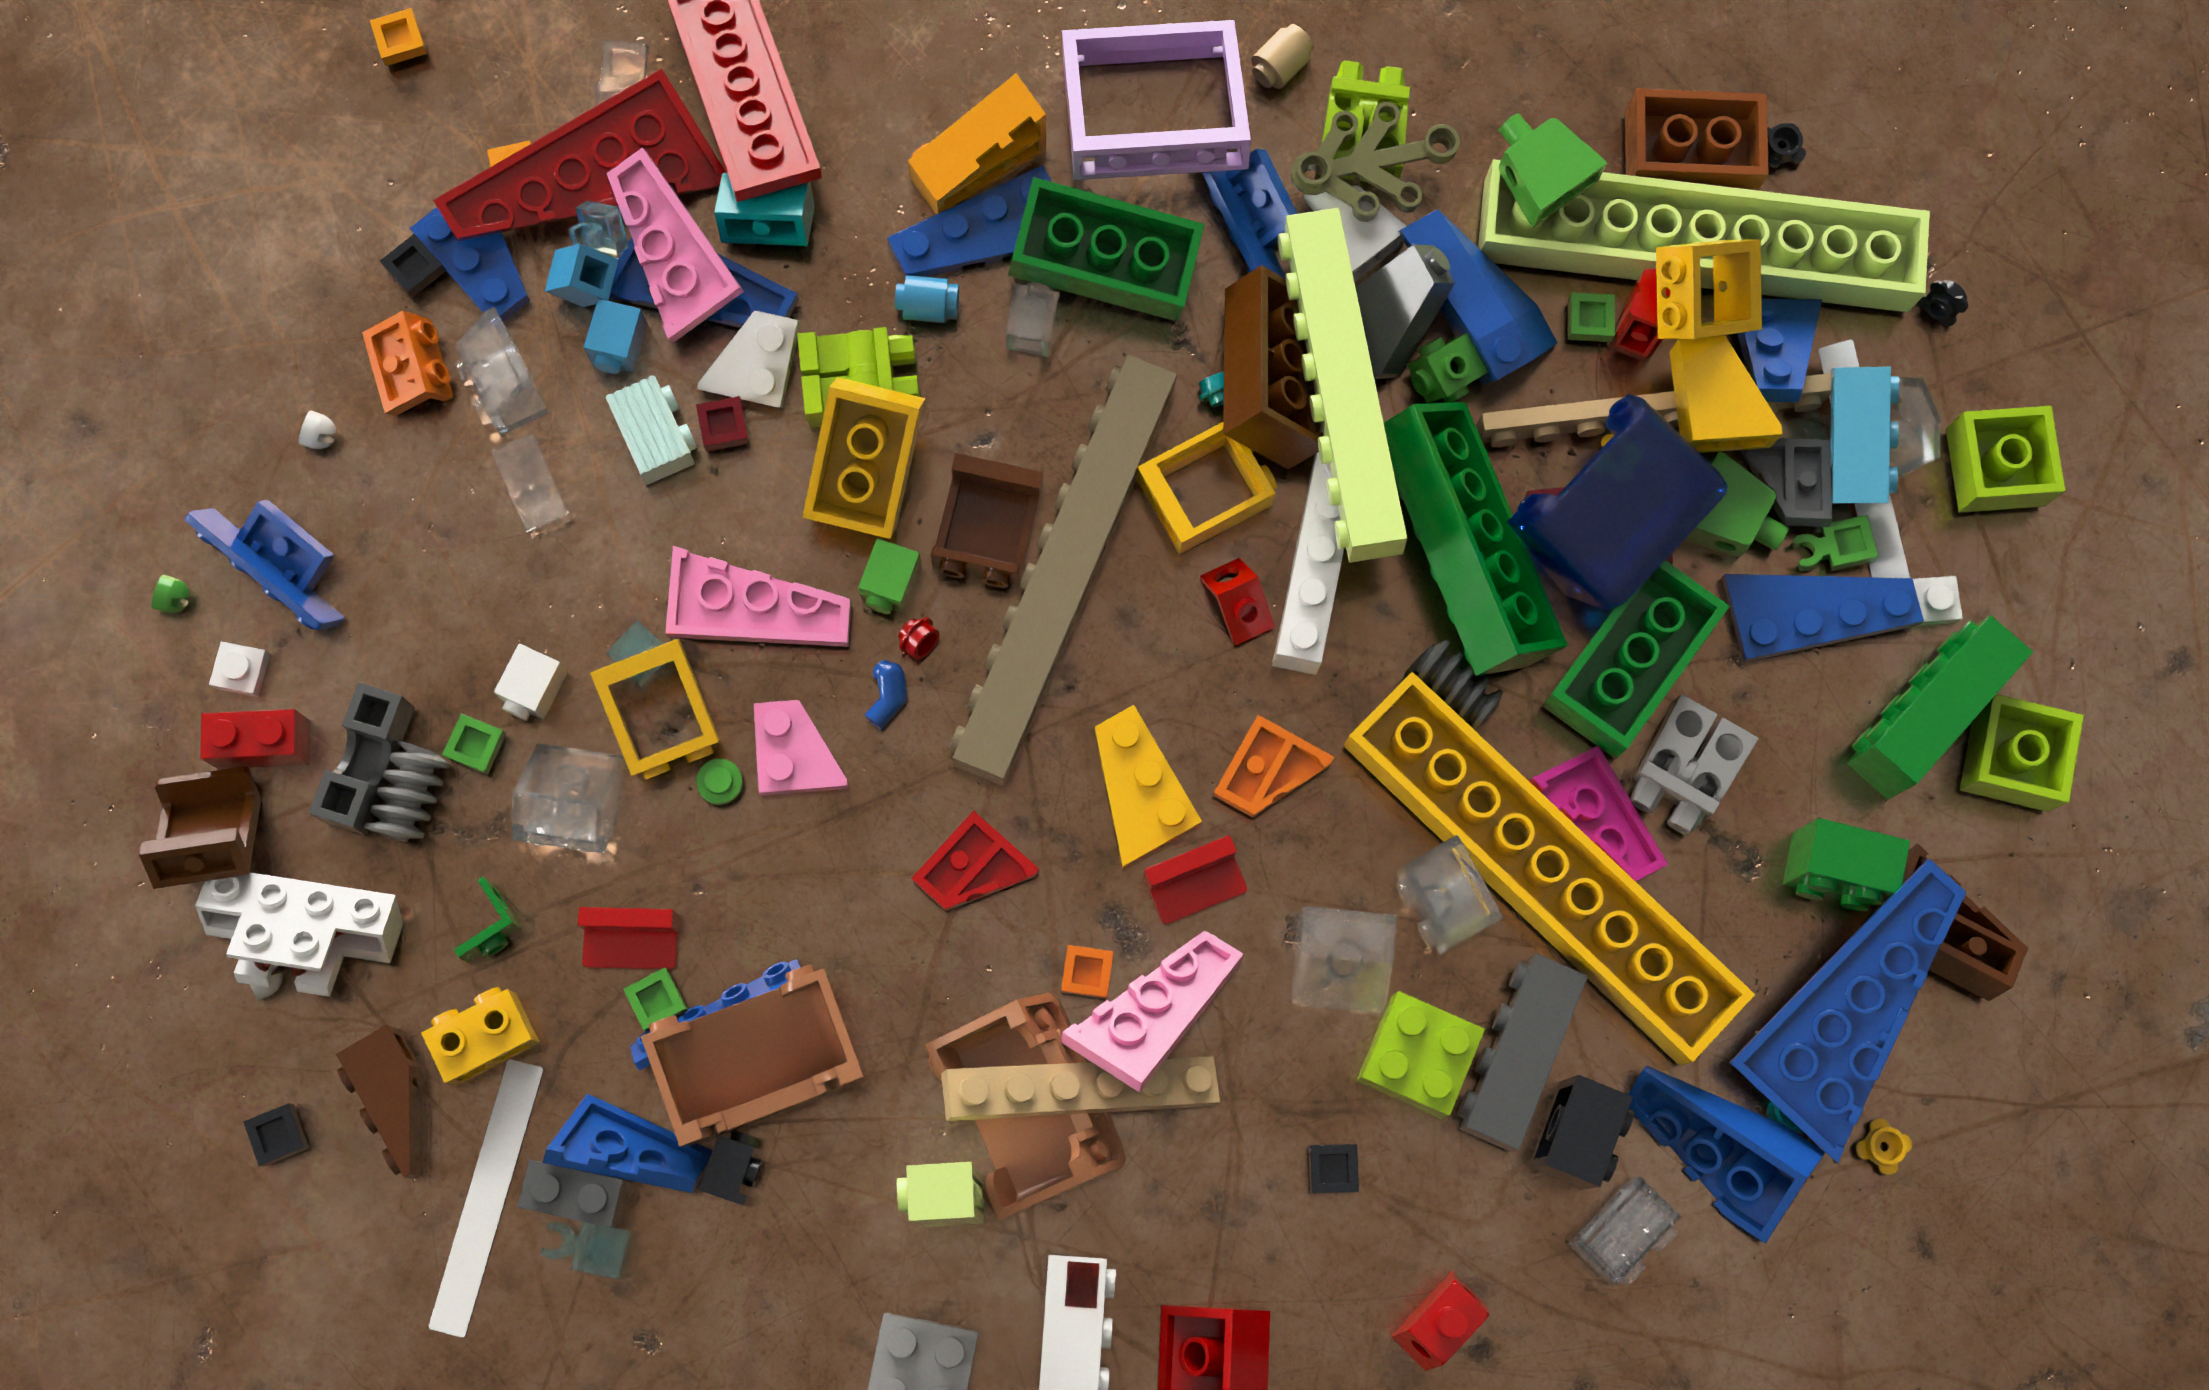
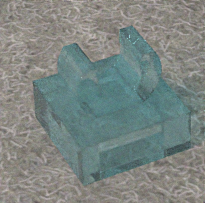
M586 201L575 207L579 224L569 229L572 245L584 243L585 246L597 251L615 255L629 248L619 207L592 201Z

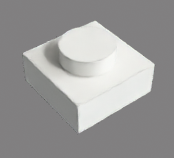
M1956 576L1913 579L1924 622L1918 626L1957 623L1963 619Z
M221 641L209 685L214 689L259 697L270 653L263 649Z

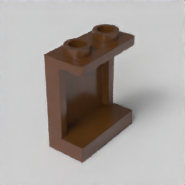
M955 453L951 469L952 481L936 545L932 547L931 551L932 566L939 567L938 571L950 577L963 578L965 573L983 577L982 581L995 587L1006 588L1009 583L1019 585L1043 488V472Z
M242 766L158 779L155 790L160 799L162 810L155 840L141 842L139 857L153 889L249 875L261 805V797L250 769Z

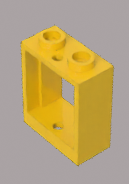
M1761 239L1720 240L1656 247L1658 339H1699L1762 330ZM1713 256L1714 322L1701 323L1700 257ZM1667 288H1669V290H1670V297H1669V298H1668L1667 295H1666V289H1667Z
M1224 422L1137 467L1136 481L1179 555L1272 506L1275 497L1274 489L1277 488L1273 474L1266 465L1259 466L1252 454L1254 450L1223 434ZM1225 446L1253 497L1193 528L1164 477Z
M679 638L590 672L631 776L642 772L646 780L671 770L668 764L671 760L685 755L689 763L714 753L711 745L719 742L720 739ZM674 661L703 735L639 759L610 685Z

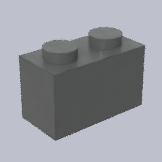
M529 1159L517 1207L605 1227L620 1228L632 1182Z

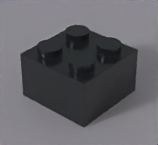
M1581 1075L1560 1081L1529 1169L1581 1190L1601 1187L1602 1181L1609 1182L1618 1162V1155L1613 1154L1618 1137H1625L1634 1118V1111L1629 1109L1633 1096Z

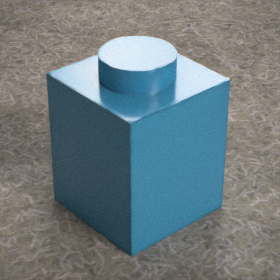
M580 243L557 249L554 253L545 292L581 307L595 305L598 299L608 301L619 259Z
M597 300L583 347L595 368L611 374H618L620 370L634 373L648 325L642 310L611 301Z

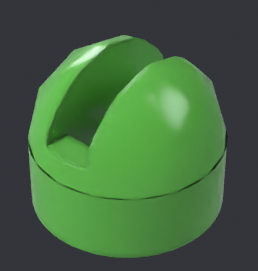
M163 574L155 587L151 607L165 613L180 612L188 605V601L185 598L190 597V590L185 582Z

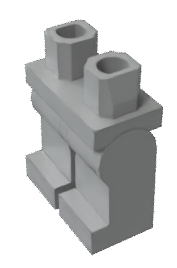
M1681 694L1671 702L1662 725L1632 777L1637 783L1634 786L1630 800L1636 808L1649 814L1655 811L1662 797L1676 804L1677 806L1667 824L1674 830L1688 836L1697 828L1702 820L1715 813L1721 799L1759 738L1725 718H1721L1713 724L1718 714ZM1703 740H1704V741H1705L1704 744L1702 745V747H1701L1700 751L1698 752L1697 756H1695L1697 750L1699 749L1701 743H1702Z

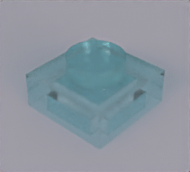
M637 620L606 654L616 663L664 643ZM660 666L634 675L632 678L642 686Z

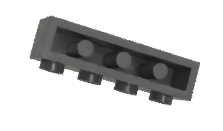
M1537 953L1529 957L1526 963L1518 962L1509 986L1515 989L1510 1004L1508 1006L1502 1003L1492 1025V1029L1498 1031L1492 1049L1485 1046L1477 1061L1475 1072L1481 1076L1475 1091L1467 1090L1459 1106L1457 1116L1463 1118L1460 1130L1510 1152L1520 1149L1588 975Z

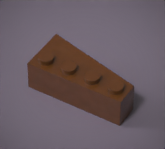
M1261 265L1225 288L1223 434L1289 469L1319 452L1318 437L1324 435L1323 432H1316L1310 408L1311 395L1308 394L1302 368V354L1304 352L1298 345L1294 327V314L1299 313L1297 300H1289L1286 279Z

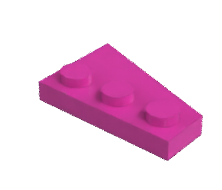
M1599 746L1529 780L1534 787L1635 882L1668 865Z

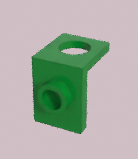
M484 876L477 881L501 919L454 949L457 957L467 963L481 954L484 958L496 954L507 946L508 941L506 938L521 929L495 885Z

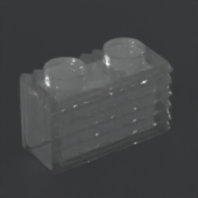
M1640 1176L1631 1177L1595 1214L1587 1225L1576 1234L1568 1246L1609 1286H1617L1621 1281L1627 1286L1645 1269L1646 1265L1641 1261L1653 1247L1658 1252L1661 1251L1674 1239L1678 1231L1673 1225L1681 1216Z

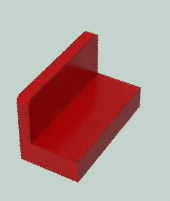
M1230 835L1144 869L1143 878L1164 925L1171 924L1246 893L1247 886L1236 862L1235 855L1237 850Z
M579 907L578 926L584 930L582 965L584 967L661 970L664 967L668 970H674L676 968L679 914L673 909Z

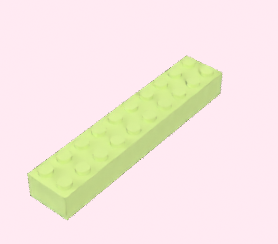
M1492 160L1484 180L1478 248L1494 263L1638 280L1644 269L1656 268V247L1720 240L1761 239V295L1792 299H1822V302L1909 312L1926 293L1930 211L1603 172L1597 183L1533 228L1499 171L1501 160ZM1713 256L1700 257L1701 288L1714 289Z

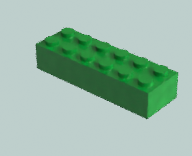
M1466 402L1413 404L1384 422L1398 494L1409 512L1415 536L1423 546L1430 563L1431 575L1439 585L1447 605L1448 616L1456 626L1464 646L1465 657L1472 666L1475 675L1479 676L1525 668L1567 647L1566 639Z

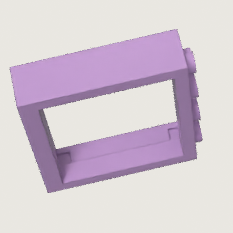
M1234 20L1062 30L1063 69L1074 180L1249 169L1251 137ZM1224 58L1233 127L1085 136L1079 66ZM1227 149H1237L1238 152H1227ZM1083 158H1095V161L1083 162Z

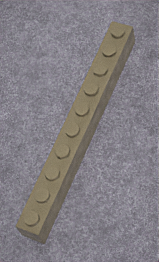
M1129 354L1122 368L1114 366L1105 389L1111 392L1105 407L1097 405L1088 429L1094 431L1088 446L1080 444L1071 468L1077 470L1072 484L1063 483L1057 496L1054 508L1060 510L1054 525L1046 523L1040 535L1037 548L1042 549L1039 560L1036 565L1032 563L1027 565L1019 587L1025 590L1019 605L1011 603L1005 615L1002 628L1008 630L1002 645L994 643L988 654L984 668L990 672L984 686L976 684L971 693L966 709L972 711L966 728L959 725L950 742L948 750L954 753L953 763L955 767L1003 787L1005 786L1136 481L1137 467L1142 465L1175 390L1176 373Z

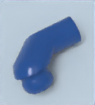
M889 660L880 661L873 669V678L877 679L880 698L864 714L880 730L907 700L905 673L899 664L892 663Z

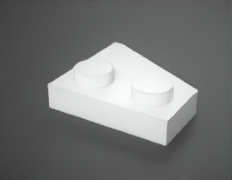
M754 311L698 382L697 389L729 397L740 396L742 400L783 408L801 321Z

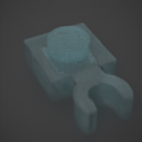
M551 1222L547 1224L548 1230L557 1231L562 1235L563 1243L557 1250L542 1248L540 1253L542 1256L548 1259H562L569 1254L574 1255L571 1270L621 1279L632 1231L582 1222L580 1234L577 1235L574 1234L571 1227L564 1223Z

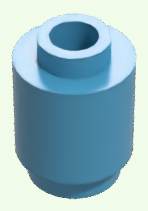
M906 275L905 284L897 283L895 310L903 311V320L945 323L946 319H957L959 284H951L949 279L910 275Z

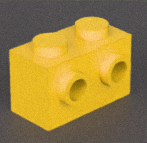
M500 987L487 990L474 998L476 1005L460 1013L457 1009L446 1011L431 1020L433 1027L421 1032L445 1084L457 1086L540 1044L517 993L509 989L501 991Z

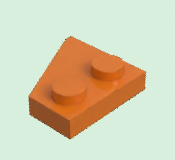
M1257 715L1214 791L1213 796L1253 818L1328 768L1335 757L1264 717Z

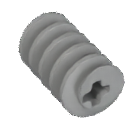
M396 740V743L406 752L391 753L389 760L400 769L384 771L383 778L391 783L393 787L378 788L376 794L387 804L371 806L370 812L381 821L365 823L364 829L408 843L409 839L423 838L425 835L424 832L414 825L415 821H430L431 816L420 808L421 804L437 802V798L427 791L428 786L443 785L444 781L433 773L434 769H448L450 764L435 752Z

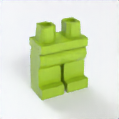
M1346 60L1341 62L1337 76H1333L1330 86L1321 144L1330 131L1334 115L1340 111L1353 113L1357 117L1358 127L1355 136L1351 140L1342 142L1333 159L1351 156L1360 142L1362 134H1365L1372 123L1376 107L1382 102L1394 103L1400 110V119L1397 127L1385 134L1376 150L1405 144L1410 87L1405 86L1404 70L1402 68L1389 66L1381 68L1378 82L1362 80L1364 66L1359 62ZM1383 112L1379 114L1380 119L1384 122L1394 120L1390 113ZM1341 121L1337 123V127L1342 131H1348L1352 128L1348 122ZM1404 164L1382 169L1400 179ZM1355 175L1340 177V179L1354 180Z
M887 327L873 328V331L857 330L846 334L816 336L815 332L797 333L804 410L810 428L821 427L829 387L837 377L920 397L917 375L894 378L893 366L916 363L913 336H889Z

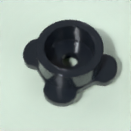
M1781 123L1772 129L1767 127L1769 167L1777 168L1781 163L1791 161L1798 164L1803 161L1806 156V151L1802 147L1803 136L1795 124ZM1778 143L1785 144V148H1780Z
M1949 280L1933 281L1930 285V292L1918 301L1919 306L1924 311H1927L1931 317L1939 320L1944 326H1953L1957 321V314L1964 313L1968 309L1965 291L1960 285Z

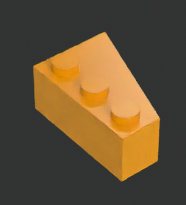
M1015 73L934 140L922 145L912 154L908 160L910 179L935 214L969 200L1046 151V113L1017 73Z

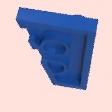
M437 207L409 228L436 257L447 274L495 328L530 301L502 233L458 241Z
M1762 298V330L1737 333L1746 369L1767 402H1799L1822 299Z
M587 1094L547 1147L542 1163L692 1193L706 1171L713 1150L697 1143L684 1148L679 1147L675 1133Z

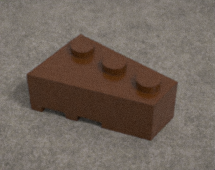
M1918 843L1908 850L1902 885L1927 860L1926 856L1929 853ZM1949 875L1959 886H1961V884L1952 875ZM1965 895L1929 970L1981 998L1991 1001L2013 988L2028 947L1985 906L1979 908ZM1877 905V906H1876V909H1875V911H1874V913H1875L1882 905Z

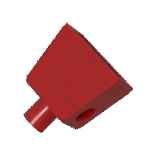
M1451 1271L1390 1337L1424 1371L1443 1366L1483 1324L1490 1313L1487 1305Z

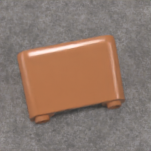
M810 964L792 970L785 974L787 983L780 985L779 988L691 1021L678 1023L676 1015H672L648 1025L651 1033L641 1036L679 1147L684 1148L863 1079L864 1076L824 968L814 972L813 966Z
M1049 993L1017 999L925 1044L929 1054L928 1062L930 1069L939 1080H942L941 1073L946 1069L1083 1063L1087 1061L1085 1057L1061 1043L1062 1032L1069 1028L1071 1024L1061 1003ZM1108 1112L975 1120L996 1169L987 1175L983 1194L987 1205L995 1212L998 1221L1094 1180L1124 1165V1149Z

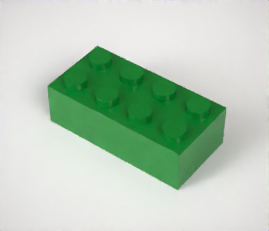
M1033 177L1007 276L1177 321L1185 307L1205 224Z
M1655 553L1640 570L1545 700L1542 707L1596 746H1599L1614 759L1618 758L1631 745L1730 606Z
M1992 615L1977 625L1970 620L1958 633L1954 631L1937 649L1939 655L1930 664L1926 663L1909 680L1908 683L1911 687L1902 696L1897 695L1880 713L1883 719L1873 728L1869 727L1851 746L1856 753L1846 764L1887 800L1919 783L2033 653L2028 646Z

